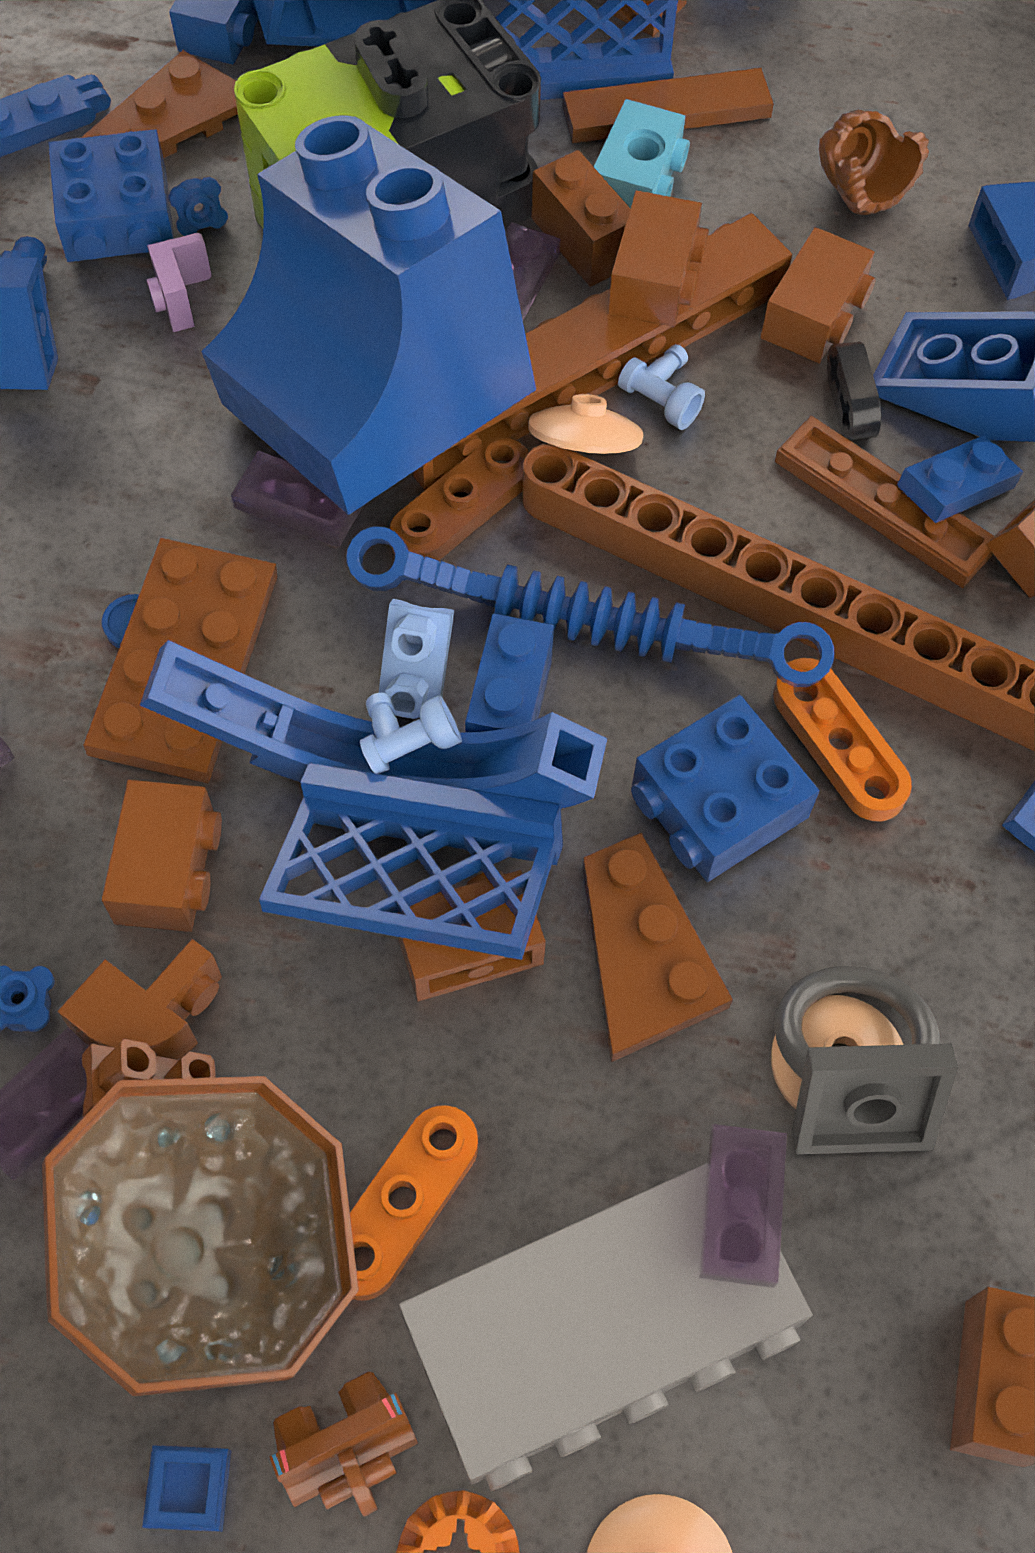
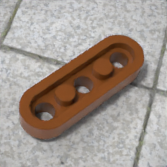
M494 438L484 442L400 510L392 519L390 530L395 531L400 536L410 552L422 555L424 559L426 556L440 561L522 492L523 462L529 451L523 444L510 438ZM496 461H508V462H507V463H497ZM457 492H465L469 494L468 496L463 498L454 496V494ZM416 526L427 528L424 532H414L411 529Z

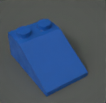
M906 312L873 374L879 398L981 437L985 435L989 440L1035 442V312Z

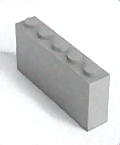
M731 1152L399 1303L402 1317L470 1484L473 1485L486 1479L491 1491L506 1486L531 1473L533 1470L528 1458L555 1445L560 1458L601 1439L602 1437L596 1425L622 1412L630 1425L662 1410L669 1405L664 1392L688 1380L691 1381L695 1392H698L736 1373L730 1360L756 1348L761 1360H764L792 1347L801 1341L796 1328L802 1326L813 1316Z

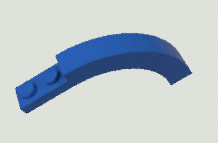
M169 640L160 647L140 706L252 754L250 764L298 782L301 781L308 763L374 773L360 746L361 739L372 734L375 736L371 721L341 714L299 699ZM551 712L532 722L516 727L484 732H460L462 742L447 749L438 748L430 742L389 762V770L380 774L560 804V809L594 799L608 738Z

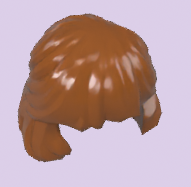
M853 110L842 114L834 122L833 127L820 138L819 155L821 166L828 180L839 192L843 201L853 213L871 215L872 213L885 211L897 205L923 173V162L929 154L927 148L929 139L925 137L923 132L908 131L902 133L904 137L898 135L889 117L878 111Z

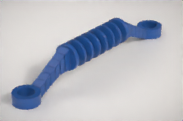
M370 527L360 531L352 539L347 549V564L350 573L362 586L370 590L387 591L397 587L405 580L418 584L422 583L424 586L434 589L438 588L440 591L450 594L454 593L456 596L469 598L482 604L485 603L495 608L494 614L510 616L513 609L519 610L520 619L533 621L537 614L543 615V623L554 625V630L560 619L566 620L568 640L572 641L576 639L583 625L590 626L591 645L598 646L607 630H610L614 634L616 651L621 652L632 635L637 637L639 656L645 657L654 641L661 642L662 661L672 663L675 649L684 651L692 649L693 652L699 653L707 651L708 654L721 655L722 653L723 656L735 658L737 655L739 658L749 660L753 657L756 661H764L771 664L775 675L782 682L793 687H808L818 683L827 675L834 662V645L830 636L821 627L810 622L791 624L776 634L764 632L758 634V631H743V629L737 628L727 629V627L713 626L711 628L712 625L701 622L696 624L697 621L684 619L685 604L676 602L667 618L660 617L659 598L655 597L651 598L643 613H639L636 611V599L633 592H628L619 608L613 607L611 587L604 586L596 602L589 601L588 582L581 581L572 597L566 596L565 581L562 576L556 577L547 592L542 591L540 571L533 570L525 586H520L517 566L507 564L502 577L489 574L486 577L484 573L476 571L471 573L468 569L459 566L455 568L454 565L442 561L440 564L438 560L426 556L424 559L422 555L410 552L400 536L395 531L386 527ZM387 544L395 552V561L392 567L380 575H372L366 572L363 566V557L366 551L373 545ZM804 638L812 641L817 646L819 662L814 669L807 672H799L792 669L786 663L784 648L794 639Z

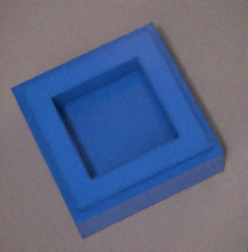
M152 1445L142 1528L223 1532L231 1450L224 1448Z

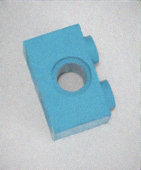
M625 99L594 168L631 209L636 190L671 196L674 177H671L673 171L682 172L688 156L690 140L683 139L686 115Z

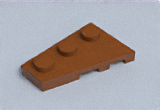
M182 50L81 138L157 129L163 158H166L177 152V143L200 132L206 137L214 135L223 130V121L238 114L234 94L236 80Z
M636 834L585 856L582 868L593 940H595L598 960L599 984L607 1021L611 1063L729 1009L733 999L643 834Z

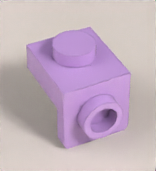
M195 233L147 245L155 277L146 279L155 312L166 310L173 332L195 327L185 285L211 278L206 246L202 235Z

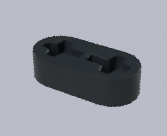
M386 20L369 21L361 25L356 30L354 36L356 65L378 107L385 114L395 118L403 119L420 114L427 107L429 100L428 76L424 65L405 32L399 25ZM399 81L400 85L397 83L392 84V82Z
M861 341L832 344L828 351L827 374L842 435L848 440L875 438L878 436L881 426V405L865 346Z

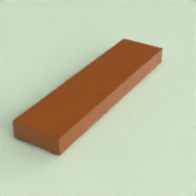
M762 68L563 92L562 102L572 143L607 139L625 99L686 115L684 129L771 118L774 105Z
M812 415L777 450L775 463L962 589L993 555L986 543L994 535L961 513L935 523L897 486L901 477L900 473Z

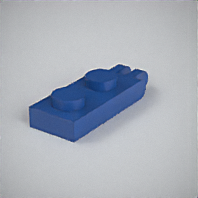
M90 74L75 79L72 75H64L1 98L0 157L91 124L95 120L96 114L105 111L111 104V98L106 90L103 89V85L98 77Z

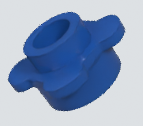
M211 177L188 179L170 191L169 202L178 214L176 228L183 236L195 234L198 230L210 226L216 229L221 228L226 223L228 213L225 208L221 207L219 200L221 186L216 179ZM203 204V208L200 211L194 210L195 205Z
M0 966V1031L7 1027L18 1032H36L48 1024L51 1008V998L48 991L55 984V978L48 968L36 966L30 971H12L8 966ZM18 993L24 994V1000L21 1003L15 1004L12 1002L14 995Z

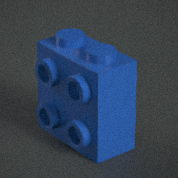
M157 129L48 142L55 224L67 262L148 253L147 245L174 239L171 206L168 199L169 190L166 167Z
M738 695L636 758L631 787L632 796L642 813L649 819L656 817L670 834V845L680 862L689 869L695 867L707 883L808 819L820 791L741 695Z

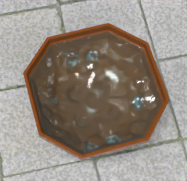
M265 1076L119 1080L42 1162L48 1322L132 1396L289 1380L295 1376L359 1291L342 1143Z

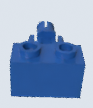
M21 237L16 240L13 250L4 251L0 254V389L48 390L58 362L43 269L47 262V255H44L46 249L44 244L34 237Z

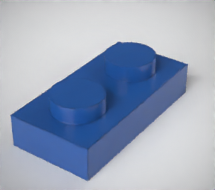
M983 435L905 468L897 486L937 523L1014 489L1024 471L1006 456L998 445L992 443Z

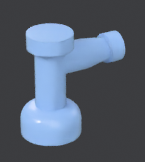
M677 344L672 345L665 351L662 357L656 359L648 367L642 360L636 357L632 358L624 366L618 380V386L626 392L633 393L638 391L665 407L664 415L666 420L680 430L686 429L695 420L705 399V391L693 383L685 382L675 387L666 382L675 370L680 369L688 361L686 350Z
M375 693L366 700V707L369 716L372 718L375 736L372 734L361 739L360 746L370 768L375 774H381L389 770V762L430 742L441 749H447L462 742L456 722L440 695L422 704L420 719L401 728L393 713V705L388 694Z

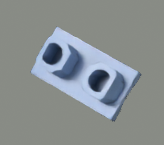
M393 599L390 602L379 693H386L390 696L395 716L411 719L420 718V708L425 701L438 695L443 697L454 610L421 607L397 599Z

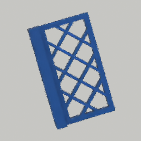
M507 0L510 4L495 17L538 70L541 76L540 100L563 98V92L673 79L674 71L671 63L678 0H654L649 5H646L642 0H608L597 10L585 0H561L546 14L532 4L535 0ZM627 4L638 15L620 29L608 19ZM575 8L587 19L573 32L569 33L557 23ZM521 13H524L535 24L519 38L506 27ZM648 24L653 25L660 31V37L632 39ZM598 28L611 37L607 42L582 43ZM547 32L560 41L557 46L531 47Z
M308 763L300 781L304 796L259 898L262 912L522 960L551 865H557L563 847L560 804ZM313 824L343 828L346 833L315 849L308 839ZM384 835L405 839L408 845L377 860L366 843ZM447 846L467 850L471 857L441 871L430 856V853ZM353 849H357L367 865L334 880L325 863ZM508 857L534 861L530 871L507 883L494 864ZM419 859L430 877L399 892L388 874ZM312 869L316 870L325 886L305 896L284 893L290 880ZM483 871L495 889L464 904L452 885ZM375 880L379 882L388 898L368 908L353 906L345 897V895ZM441 891L453 908V910L442 916L429 920L416 917L410 906ZM523 894L522 901L520 902L517 896ZM506 903L516 917L511 934L484 930L475 920L476 917Z

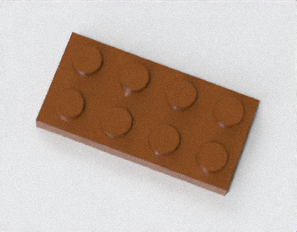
M160 538L83 746L87 756L209 784L223 741L140 706V702L159 649L168 640L240 673H246L278 577L275 563Z

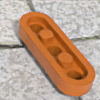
M798 658L787 664L796 671L807 672L814 669L818 665L819 660ZM830 668L825 677L818 683L808 687H793L782 682L777 677L773 690V699L777 709L849 808L861 818L870 821H886L899 814L911 793L912 781L910 774L833 670ZM794 693H808L813 700L801 701ZM840 739L847 744L848 748L837 749L830 744L829 740ZM865 788H878L884 794V798L877 799L867 794Z
M440 1105L422 1112L414 1120L351 1210L350 1219L354 1249L367 1247L375 1254L374 1261L368 1269L357 1271L359 1291L353 1300L365 1301L374 1299L390 1288L475 1162L478 1153L477 1129L472 1119L462 1110L452 1106ZM442 1129L451 1131L457 1138L455 1144L447 1150L434 1148L430 1143V1138L436 1131ZM401 1187L410 1188L416 1194L414 1204L404 1210L394 1208L389 1202L393 1191Z

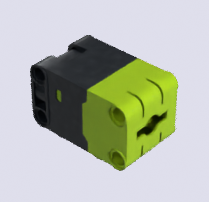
M437 0L414 10L398 13L386 20L402 28L427 72L429 98L427 107L414 117L403 119L391 117L378 107L357 69L354 47L355 33L314 49L298 52L288 59L265 68L248 71L235 82L234 94L254 214L257 223L260 224L262 229H264V209L257 174L295 152V141L301 131L318 120L340 115L355 116L375 130L501 210L504 228L526 221L532 217L533 171L538 169V166L528 153V135L537 129L540 122L541 76L536 67L516 44L513 37L503 28L482 0ZM399 81L392 82V84L397 83L400 85Z

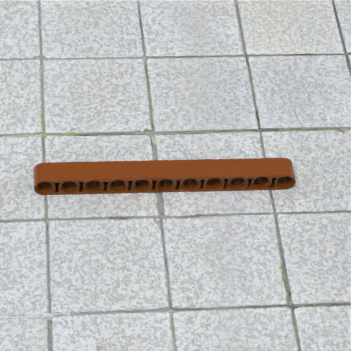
M541 444L526 454L523 462L522 500L527 513L534 518L778 632H781L786 626L797 622L815 624L830 636L834 645V658L1035 751V707L1033 706L1035 705V661L572 450L550 444ZM653 529L659 532H651L648 530ZM704 553H705V554L711 555V556H713V557H706V556H702V555H700V554H704ZM753 578H760L767 582H759ZM807 603L818 604L822 608H816ZM862 628L872 629L878 634L869 633ZM804 638L795 639L818 650L817 646L810 640ZM918 653L926 654L934 660L925 659ZM975 679L982 680L989 684L991 687L983 686L980 683H978Z

